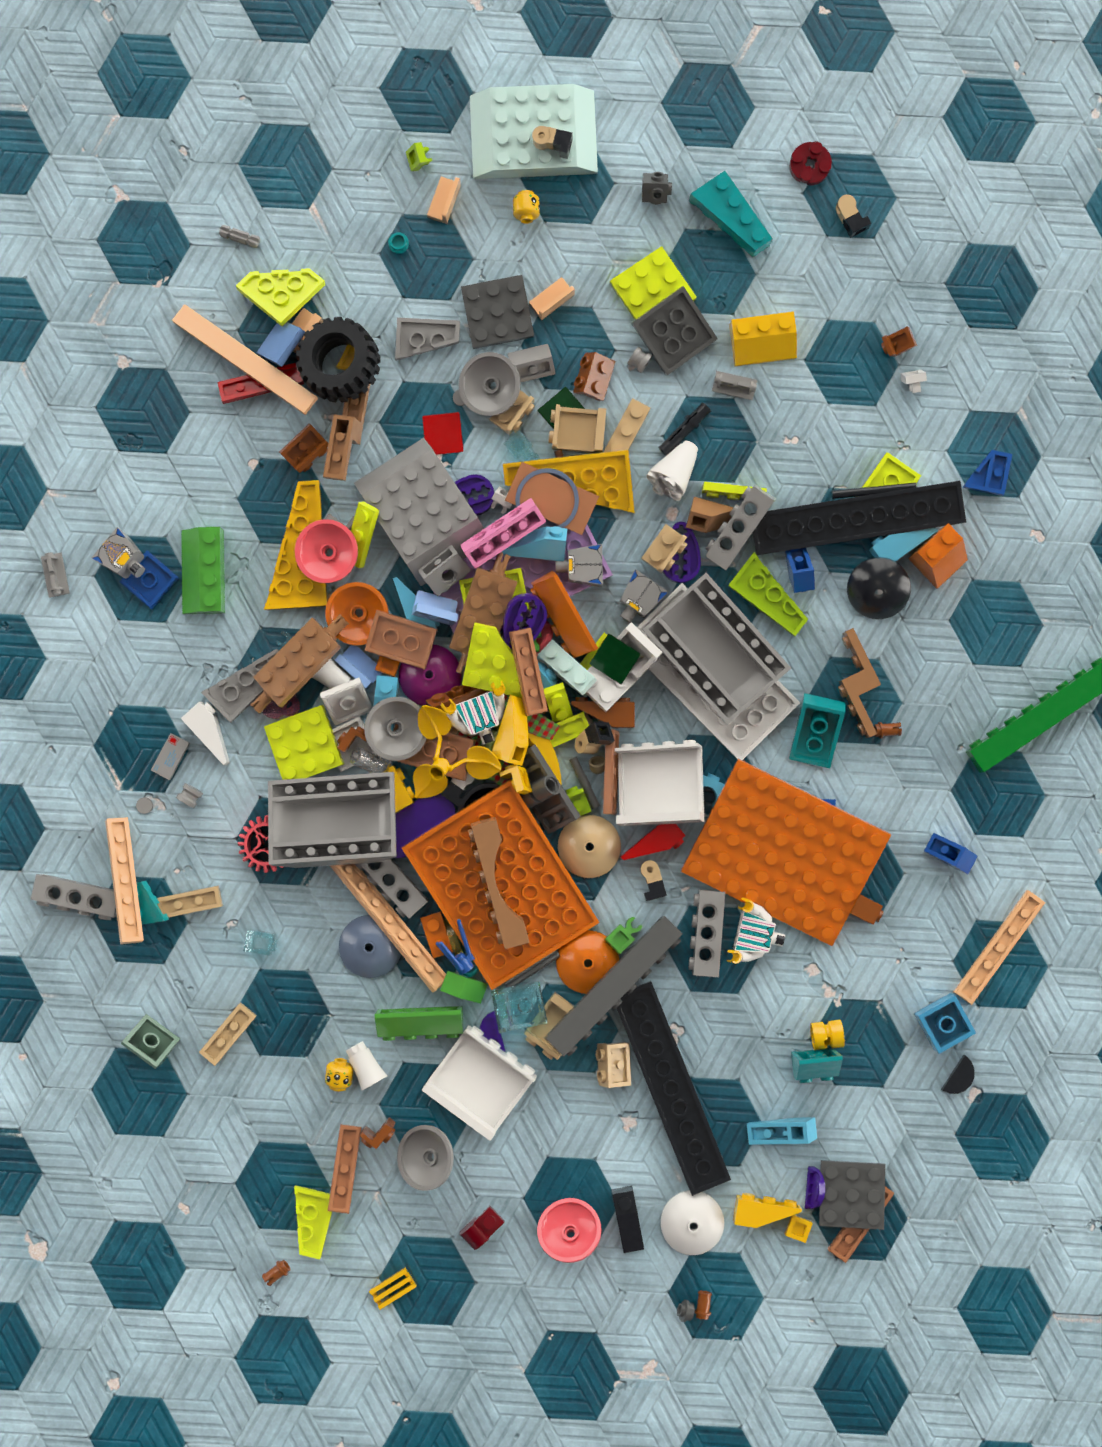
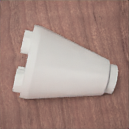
M684 441L650 469L646 478L654 486L653 491L660 496L665 494L676 501H680L686 491L696 461L698 448L690 441Z

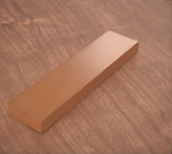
M531 628L509 632L525 714L530 716L547 712L548 709Z
M611 729L615 741L610 745H605L603 814L616 815L618 753L615 752V748H619V731Z
M340 1124L328 1211L350 1213L362 1127Z
M886 1186L885 1206L894 1195V1192ZM842 1227L828 1247V1251L846 1263L869 1229Z

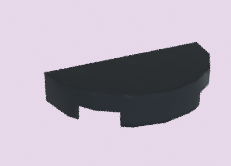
M966 1055L962 1056L941 1088L942 1091L949 1094H959L966 1091L972 1085L975 1070L971 1060Z

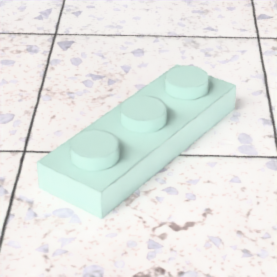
M553 640L538 654L543 661L581 695H584L597 681L590 672Z

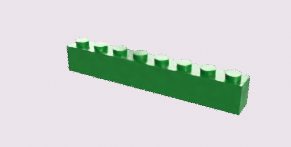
M1102 657L1090 663L1092 667L1088 670L1081 669L1073 675L1074 679L1070 682L1065 680L1057 685V691L1050 694L1047 692L1038 698L1040 702L1036 705L1029 704L1021 710L1022 714L1018 717L1013 715L1005 720V725L1002 728L998 729L995 727L987 732L986 735L988 737L984 740L977 739L969 745L970 749L966 753L979 773L986 772L1102 694Z

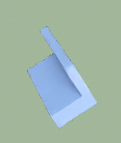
M419 590L416 593L411 615L452 626L458 619V614L456 613L458 602Z
M350 645L342 655L339 654L335 659L355 679L360 678L366 689H369L376 681L377 675L382 674L375 671L377 664L356 645Z

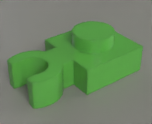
M634 917L626 921L625 928L619 924L604 939L619 955L635 940L631 934L637 933L642 929V925L637 926L636 929L631 927V922L635 919Z

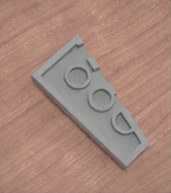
M273 650L201 693L232 723L263 692V688L253 677L279 650Z

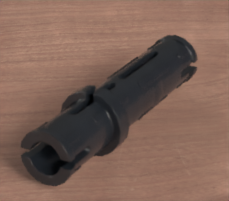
M701 402L690 415L685 417V421L658 447L665 456L668 455L694 429L699 427V423L711 413L710 408Z

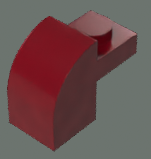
M489 1206L477 1218L474 1217L460 1231L459 1235L474 1250H477L505 1223V1220Z

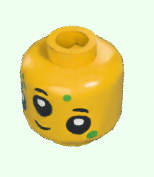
M522 190L513 198V216L520 220L521 223H532L540 215L539 197L533 191Z
M335 1058L334 1061L327 1064L325 1083L331 1090L345 1091L346 1088L352 1085L353 1067L346 1059Z

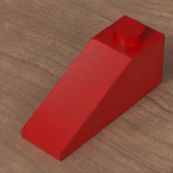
M658 824L620 857L622 860L669 850L672 847L677 849L685 842L683 838L686 835L677 824Z

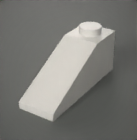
M199 701L181 719L223 765L227 766L230 761L218 718L213 714L216 710L208 702L204 704Z

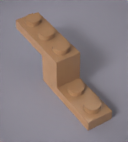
M369 390L365 394L363 392L359 393V398L355 400L348 398V402H344L342 415H333L323 477L326 479L346 481L352 444L360 445Z
M854 628L843 633L842 641L847 649L850 648L853 654L851 657L853 664L856 668L859 667L861 671L839 681L840 686H838V690L843 698L846 697L850 704L847 708L851 716H855L859 723L857 724L859 733L862 736L865 735L866 738H870L876 735L877 732L859 695L880 686L881 683Z

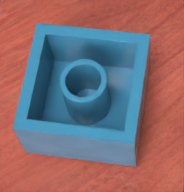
M949 993L914 1013L933 1050L938 1054L976 1034L954 994Z

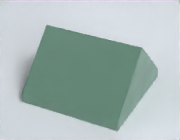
M145 1014L121 1044L156 1069L162 1065L180 1038Z

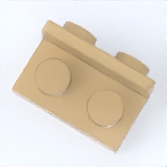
M520 390L518 398L512 407L502 414L491 416L489 420L509 435L513 431L516 433L523 424L521 420L524 415L529 416L535 407L533 404L534 398L532 396L529 397Z
M665 524L641 559L661 574L664 569L669 571L675 562L672 558L676 553L681 554L687 546V543H685L687 537L685 535L682 536Z
M598 1043L596 1059L598 1061L597 1080L599 1086L606 1088L631 1086L629 1043Z

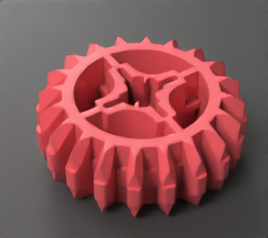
M266 815L264 822L260 816L256 818L257 824L250 820L249 824L252 828L244 826L243 830L247 834L241 833L239 837L245 840L244 842H238V846L244 845V849L240 850L239 854H247L242 859L243 862L250 859L248 867L251 868L256 863V871H260L263 866L264 873H268L269 866L271 865H269V862L258 859L256 855L261 852H266L269 855L268 847L260 849L264 845L263 838L268 840V836L260 829L261 827L268 826V815ZM255 832L258 844L251 850L250 842ZM271 866L273 872L277 871V866Z

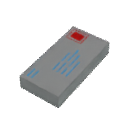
M170 733L151 771L171 780L190 743Z

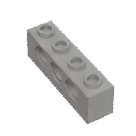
M754 485L752 488L747 487L741 496L744 501L740 506L737 504L734 506L729 514L732 516L728 523L724 521L717 531L720 533L717 540L712 539L705 548L708 551L706 557L725 570L728 569L776 499L757 485ZM746 504H754L757 508L756 513L748 514L745 510ZM735 521L743 522L744 530L741 532L736 531L733 523ZM722 539H730L732 541V548L725 549L721 544Z
M392 859L380 862L381 866L378 870L372 869L370 863L355 864L360 870L365 869L369 874L367 876L368 880L374 886L378 884L383 889L381 894L387 901L390 902L392 900L397 905L395 909L403 918L405 916L408 918L412 917L429 901ZM386 874L394 876L395 882L393 885L389 886L384 883V876ZM404 889L408 891L409 898L407 901H401L398 898L399 890Z
M36 874L31 900L37 901V905L49 907V904L58 905L57 909L63 911H70V908L78 910V914L86 916L95 913L99 914L98 918L104 920H111V917H117L114 889L46 874ZM55 887L60 890V897L58 899L52 895V890ZM75 892L81 895L79 903L73 901V894ZM96 896L102 900L100 908L95 907L93 904Z
M698 889V894H694L693 906H697V913L692 916V927L695 928V936H691L690 949H694L693 957H689V970H692L693 975L719 977L725 892ZM712 906L714 910L713 915L708 918L704 917L702 913L704 907ZM705 927H710L712 935L707 939L702 938L701 930ZM704 948L710 950V957L706 960L699 957V952Z

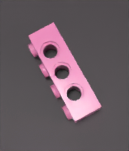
M530 498L460 545L464 554L476 569L546 523V520L532 498Z

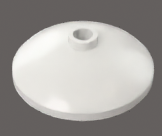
M690 1190L676 1194L666 1203L661 1214V1230L665 1240L674 1250L682 1254H703L711 1250L719 1242L723 1234L724 1216L715 1199L704 1192L693 1196ZM693 1222L697 1223V1228L691 1229L690 1224Z

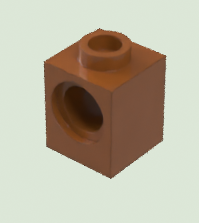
M859 895L850 914L874 925L875 921L879 922L883 915L881 910L883 906Z

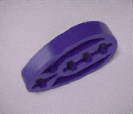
M473 474L454 482L462 494L466 493L467 496L472 495V490H476L477 493L481 492L482 487L491 490L488 492L487 497L480 494L477 500H474L473 497L468 499V504L476 516L486 513L491 508L494 502L492 497L495 492L487 478Z
M685 522L675 523L672 529L678 530L679 526H683V530L687 531V533L683 534L687 537L685 540L687 546L683 550L687 552V554L683 555V561H686L687 564L683 565L682 568L683 572H686L687 575H684L682 579H679V575H675V572L679 570V565L675 564V562L669 571L665 569L663 571L666 578L675 583L691 581L698 574L701 567V555L697 539L693 531L686 528L687 523ZM675 554L672 559L678 561L679 554Z
M530 593L519 594L512 598L507 605L503 619V638L511 650L509 632L521 630L517 622L523 621L521 613L527 611L526 602L533 600L535 607H530L531 617H526L525 622L527 626H523L522 629L531 628L533 640H535L546 623V607L536 595Z

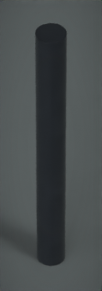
M916 482L834 490L831 491L832 499L859 497L916 488L917 486Z

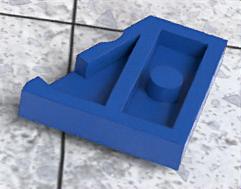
M991 450L963 485V488L1003 496L1013 454Z

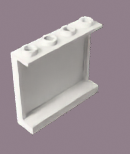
M684 740L683 744L665 741L662 742V745L654 746V743H642L640 747H634L633 744H622L621 748H615V752L618 753L619 815H616V824L620 826L704 822L702 746L696 743L695 740Z
M468 1025L425 1083L422 1091L491 1141L497 1129L532 1082L536 1080L537 1075L534 1074L535 1070L527 1064L523 1066L517 1061L518 1058L513 1053L502 1051L500 1049L501 1045L494 1039L488 1040L482 1036L484 1033L479 1028Z

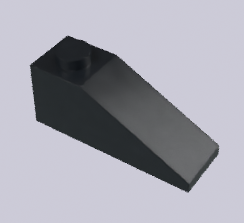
M627 1186L611 1189L623 1253L644 1250L633 1187Z

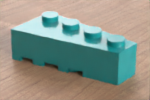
M723 171L690 194L689 202L693 206L698 207L707 218L715 222L723 232L731 236L733 241L752 257L770 246L773 238L726 171Z

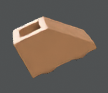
M694 497L686 528L704 533L718 530L724 521L726 523L730 521L732 516L729 514L734 507Z

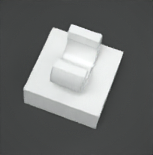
M916 370L901 373V382L909 384L910 392H921L920 382L927 381L926 372Z
M499 486L492 497L494 502L491 508L494 509L497 504H501L503 506L502 514L508 508L510 509L513 504L505 501L509 491Z

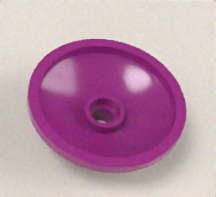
M433 644L425 670L401 662L399 683L402 691L411 701L424 706L427 705L425 700L430 699L433 695L445 693L455 686H460L462 672H456L459 664L457 658L448 649ZM427 671L433 672L432 678H426L425 674Z

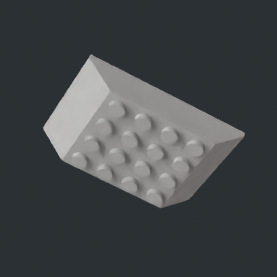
M422 438L354 483L366 503L379 510L377 520L420 586L426 584L418 571L421 567L450 545L455 548L463 559L467 556L464 554L460 544L484 529L425 438Z
M707 573L700 577L642 629L650 641L662 651L661 654L705 704L727 725L791 669L787 662Z
M383 772L268 781L269 865L302 868L376 863L397 857L395 773Z

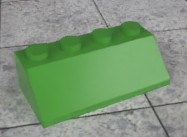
M196 527L181 530L182 614L225 613L224 530L221 527Z
M463 1006L378 1009L375 1013L377 1037H383V1041L395 1040L397 1036H404V1040L417 1039V1036L425 1035V1039L438 1038V1035L446 1034V1038H457L464 1031Z

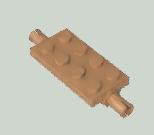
M503 553L497 554L493 568L489 571L479 567L476 569L449 648L462 653L456 669L458 673L462 672L464 666L466 667L474 623L494 626L500 633L507 605L512 599L517 585L516 580L510 579L504 574L511 557L508 554H505L502 562Z
M339 614L327 628H323L312 617L253 677L263 688V692L250 705L258 713H261L272 700L282 708L339 651L341 647L336 642V636L349 625L345 618Z

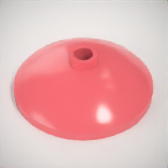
M323 519L309 524L302 530L295 544V558L298 567L308 578L320 583H333L345 578L354 568L358 557V545L353 533L345 525L334 520ZM328 549L333 551L331 556H327Z
M575 1198L561 1199L552 1203L542 1213L537 1227L538 1240L545 1253L554 1260L564 1263L578 1262L592 1254L599 1244L601 1222L596 1211L588 1203ZM569 1232L575 1233L571 1238L567 1236Z

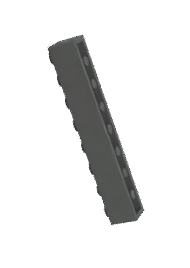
M665 916L660 917L554 1026L544 1039L560 1056L564 1057L566 1054L568 1056L573 1054L578 1048L576 1044L581 1039L585 1041L592 1034L590 1029L595 1024L599 1026L608 1017L606 1013L611 1008L615 1010L622 1003L620 998L625 993L629 995L637 987L635 983L640 978L645 979L651 973L650 967L655 962L659 964L666 957L665 952L669 948L674 949L680 943L679 937L682 933Z

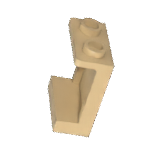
M556 404V410H551L550 421L554 423V431L550 430L549 443H553L552 449L602 453L606 408L590 410L560 407V405Z
M554 992L524 1031V1034L527 1036L525 1040L534 1047L539 1045L543 1048L542 1053L549 1059L556 1058L558 1060L560 1054L544 1037L574 1006Z

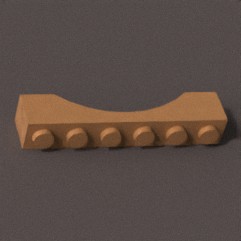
M496 817L470 823L472 829L468 830L471 842H476L477 850H474L476 862H481L483 870L479 871L482 883L487 882L488 891H485L488 904H493L494 911L490 912L493 924L498 923L500 930L496 932L498 942L503 944L505 949L530 943L523 918L505 903L496 885L494 874L495 859L502 841Z

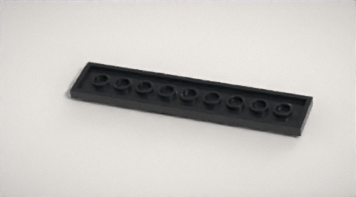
M947 482L767 511L753 531L756 555L943 527L948 523L950 525L966 523L961 482Z
M649 981L639 985L629 995L625 993L620 998L622 1003L617 1007V1011L693 1196L730 1181L731 1178L653 984Z

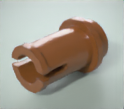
M878 722V724L874 725L877 732L875 737L882 739L883 736H901L902 728L899 729L901 723L882 724V722Z
M285 1260L277 1261L273 1268L262 1275L264 1282L271 1286L283 1275L287 1276L289 1274L290 1266Z
M698 1291L697 1309L694 1311L696 1318L709 1319L711 1315L709 1311L711 1292Z

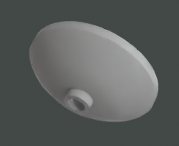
M494 352L481 353L471 358L463 367L459 377V392L463 402L470 410L483 416H496L506 412L515 403L520 392V375L516 366L507 357ZM495 382L496 388L492 390L490 385Z
M389 697L375 704L369 711L364 724V734L370 748L380 757L392 761L405 760L419 752L427 739L422 735L418 727L420 707L413 701L403 697ZM394 723L398 725L396 731L391 730V725Z
M420 1125L410 1129L404 1135L398 1147L397 1163L403 1179L411 1187L422 1191L436 1189L448 1179L452 1171L453 1149L444 1132L431 1125Z

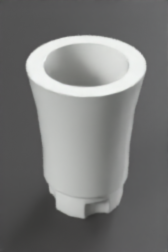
M332 658L312 677L329 689L353 680Z
M363 1041L346 1050L349 1057L348 1060L353 1067L362 1091L388 1076Z

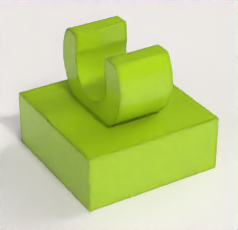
M422 142L414 143L405 152L411 171H419L424 165H428L432 161V158H426L425 154L429 151V148L423 147Z

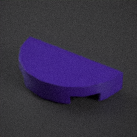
M494 1010L482 1019L479 1029L484 1033L482 1036L488 1040L494 1039L501 1045L500 1049L506 1052L496 1011Z
M808 1166L805 1209H816L824 1200L825 1182L818 1168Z

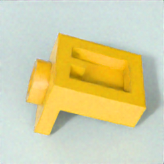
M512 764L505 767L504 771L499 772L502 778H513L511 783L517 793L526 795L532 792L526 768Z

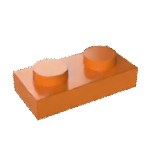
M441 911L421 917L420 919L433 958L444 955L437 947L436 942H443L451 953L454 952Z

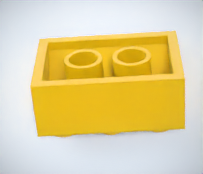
M794 311L732 319L730 321L729 330L734 367L797 358V331Z

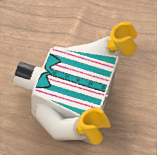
M501 681L499 688H495L494 682L491 683L493 692L490 691L459 704H455L449 699L451 702L449 707H445L441 703V707L446 712L452 726L463 734H469V736L479 733L483 745L495 741L491 728L498 726L503 718L505 709L504 692L506 689L503 681Z
M744 897L742 898L745 901L744 907L738 906V909L742 911L733 945L734 950H728V953L733 954V958L727 960V962L735 964L761 958L765 953H769L771 944L783 947L785 934L774 932L776 924L772 922V916L762 906Z

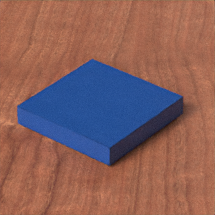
M146 550L143 554L144 559L140 562L145 568L144 573L140 577H135L131 573L128 578H122L119 582L150 609H153L179 580V577Z

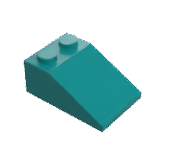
M804 693L790 751V760L825 768L831 767L845 715V702Z
M834 1048L791 1052L793 1076L800 1083H810L814 1078H820L821 1081L833 1080V1076H839L843 1057Z

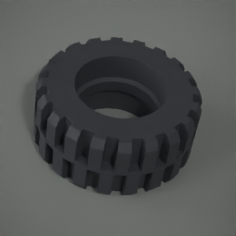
M334 317L332 321L330 318L323 319V323L319 324L317 322L312 325L313 329L311 331L307 330L304 333L305 339L300 340L298 344L300 351H296V359L298 360L296 366L302 380L320 398L328 399L330 402L336 403L338 399L341 403L348 402V398L355 400L359 398V393L363 392L365 394L369 390L367 388L369 384L373 385L375 383L374 375H378L380 367L377 364L381 362L380 355L378 354L379 349L369 333L359 323H355L349 318L343 320L342 317ZM341 345H351L354 347V359L345 371L336 375L323 373L322 365L328 352Z

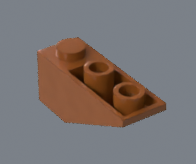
M464 685L455 686L450 691L435 694L425 701L427 706L443 710L441 703L445 707H449L451 704L449 699L455 704H459L483 695L488 690Z
M575 697V701H571V706L601 722H609L612 728L635 727V702H630V698H620L606 713L594 701H588L587 697Z

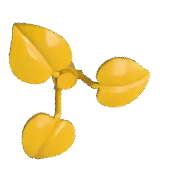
M427 705L422 706L418 712V727L424 737L427 739L438 737L433 764L420 765L414 771L415 798H428L442 793L448 785V779L445 776L447 772H451L463 763H467V772L476 779H488L501 771V764L496 755L482 746L470 747L467 750V758L453 765H449L445 758H439L442 743L441 735L448 734L452 724L446 712Z

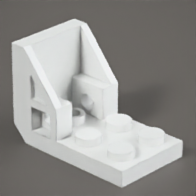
M632 622L622 631L617 639L641 655L623 683H617L593 666L587 670L597 681L588 689L586 694L605 713L657 661L662 653Z

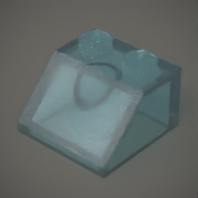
M539 982L491 991L499 1034L548 1023Z

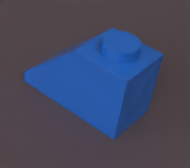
M807 549L785 551L789 579L794 593L815 590L814 568Z
M933 833L924 849V852L966 874H969L978 857L966 847L936 833Z

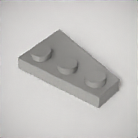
M397 317L395 360L458 344L460 321Z

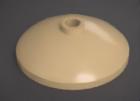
M580 816L577 820L567 824L559 836L558 853L562 863L570 872L580 877L595 878L606 874L615 866L620 856L621 841L619 834L609 821L600 816ZM592 843L594 845L593 850H586V844Z

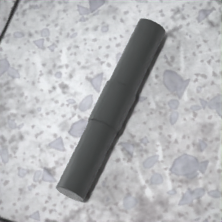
M577 756L570 759L569 761L592 809L599 807L600 804Z

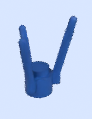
M457 919L467 954L464 955L461 952L454 956L443 942H436V945L453 964L459 975H462L474 967L471 961L475 958L471 953L460 919Z

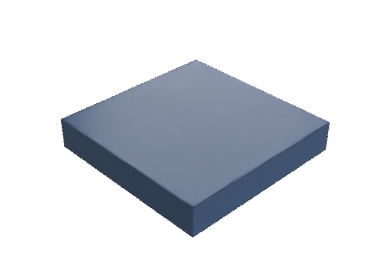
M288 322L283 326L276 323L256 353L262 358L282 367L304 336L305 331Z

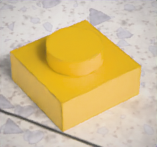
M792 1215L786 1228L785 1236L806 1243L813 1222Z

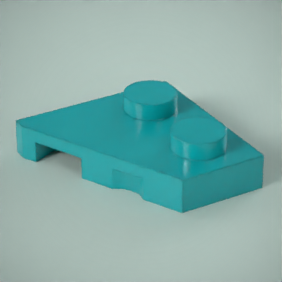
M147 881L136 882L141 924L169 920L168 915L163 914L158 907L160 902L152 894Z

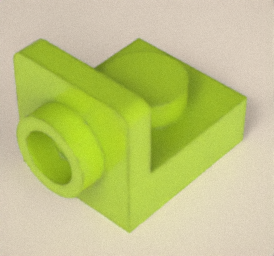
M575 786L565 790L580 816L592 812L583 788L578 789Z

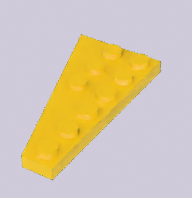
M628 450L521 461L537 469L551 468L563 472L574 482L575 486L599 496L596 505L635 513ZM521 462L503 463L505 485H512Z
M319 480L298 481L289 520L287 521L285 535L281 543L264 610L323 607L327 605L326 583L316 582L308 578L298 567L295 558V544L302 530L309 524L322 520Z

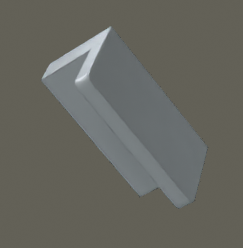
M548 344L508 353V358L519 372L520 382L555 374Z

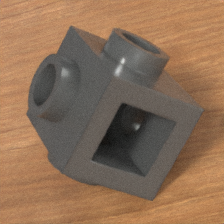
M662 172L643 173L642 202H650L655 205L667 203V195L672 194V182H668V174H663Z

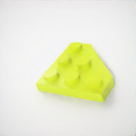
M310 268L289 272V270H271V273L254 271L249 272L236 285V288L280 326H283L325 286V281Z
M474 623L462 685L493 692L491 683L494 682L495 688H499L501 681H503L506 688L504 694L522 698L512 650L506 645L496 627Z

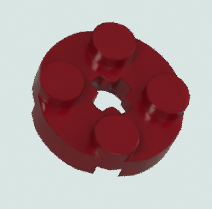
M818 141L803 143L791 155L790 172L798 182L801 181L807 183V185L819 184L825 180L831 170V155ZM807 159H811L816 162L814 164V168L805 165L807 163Z

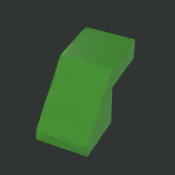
M448 970L440 991L481 1004L488 983Z

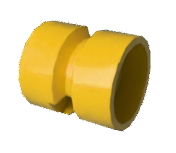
M831 1020L827 1024L823 1022L810 1023L811 1041L814 1051L824 1050L827 1046H831V1048L845 1046L841 1020Z

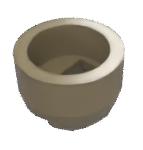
M594 756L589 760L590 770L594 774H602L605 771L604 757Z

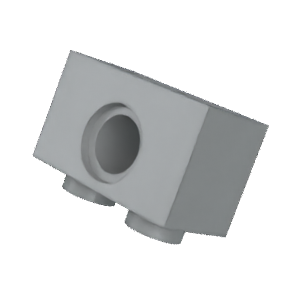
M450 545L418 571L434 593L439 596L441 593L448 591L458 580L465 578L471 569L455 548Z

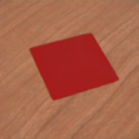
M459 412L422 417L424 438L436 455L464 451Z

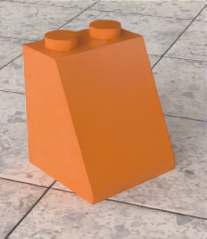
M949 523L939 529L908 558L936 589L968 561L964 540Z

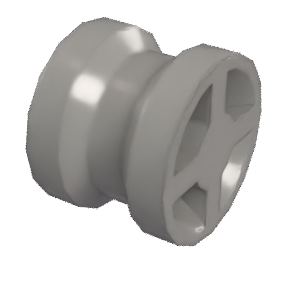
M638 346L627 364L635 366L642 373L651 360L652 355L644 353L642 348Z
M185 783L182 793H179L176 798L186 805L195 808L197 799L202 797L203 793Z

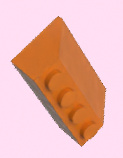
M552 570L531 582L533 588L530 591L544 603L547 610V618L550 617L553 622L551 628L556 637L561 636L564 642L561 644L562 648L568 654H571L573 658L597 650L598 647L558 575Z

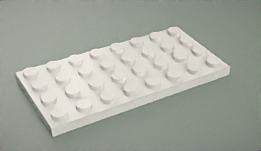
M681 583L637 628L647 637L642 629L688 588ZM662 654L649 668L652 674L736 759L743 760L800 704L778 680L727 725L705 704Z

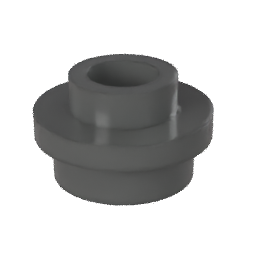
M683 1300L678 1305L677 1316H679L680 1321L692 1320L695 1311L694 1304L690 1303L689 1300Z

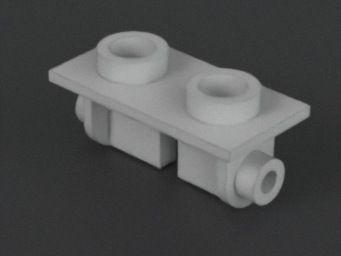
M716 371L712 391L753 400L757 380Z
M53 552L46 553L45 556H41L49 598L70 594L62 553L53 554Z

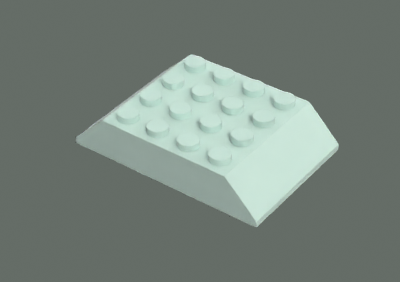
M575 84L490 87L470 96L473 179L598 174L594 90ZM538 126H546L573 132V141L568 159L561 158L559 151L548 148L545 150L537 149L533 144L532 138L534 129Z

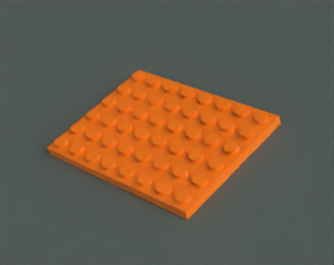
M738 758L683 864L681 872L721 892H725V894L745 903L742 900L743 897L749 899L753 903L762 906L772 917L833 946L891 834Z
M511 780L503 783L402 847L405 855L463 944L457 924V919L461 920L471 953L475 958L473 961L491 990L600 923L522 797L514 790ZM496 817L502 839L495 859L494 874L496 885L505 903L523 918L530 942L505 949L504 945L498 942L496 932L500 931L498 923L493 924L490 913L494 911L493 904H488L485 891H488L487 882L482 883L479 871L483 870L481 862H476L474 850H477L476 842H471L468 830L472 829L470 823Z

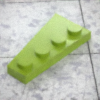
M753 552L728 587L795 637L808 618Z

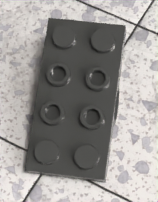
M533 745L528 748L521 767L526 768L532 792L526 795L520 794L528 809H533L546 832L550 834L577 820L580 814L537 746Z

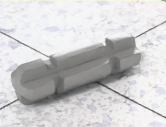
M222 225L219 234L223 238H230L232 241L244 245L248 244L253 248H258L259 236L253 234L250 236L247 232L235 228L231 229L226 225Z

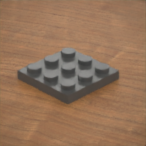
M522 275L461 286L473 349L534 338Z
M681 286L631 323L665 375H669L718 339L684 286Z
M821 1160L820 1172L825 1182V1196L820 1205L819 1226L884 1230L885 1163Z

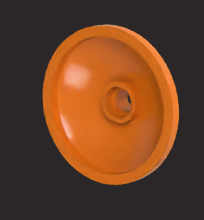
M351 582L340 586L331 594L326 605L325 617L328 626L339 614L345 618L349 625L336 638L346 644L358 646L367 643L376 610L389 613L384 596L375 587L363 582ZM357 609H361L363 611V615L361 617L357 616Z
M587 930L559 948L558 953L560 957L556 959V967L561 980L566 986L576 992L587 994L619 961L618 953L604 940L607 936L597 931ZM586 959H590L592 961V965L590 967H586L584 965V961Z

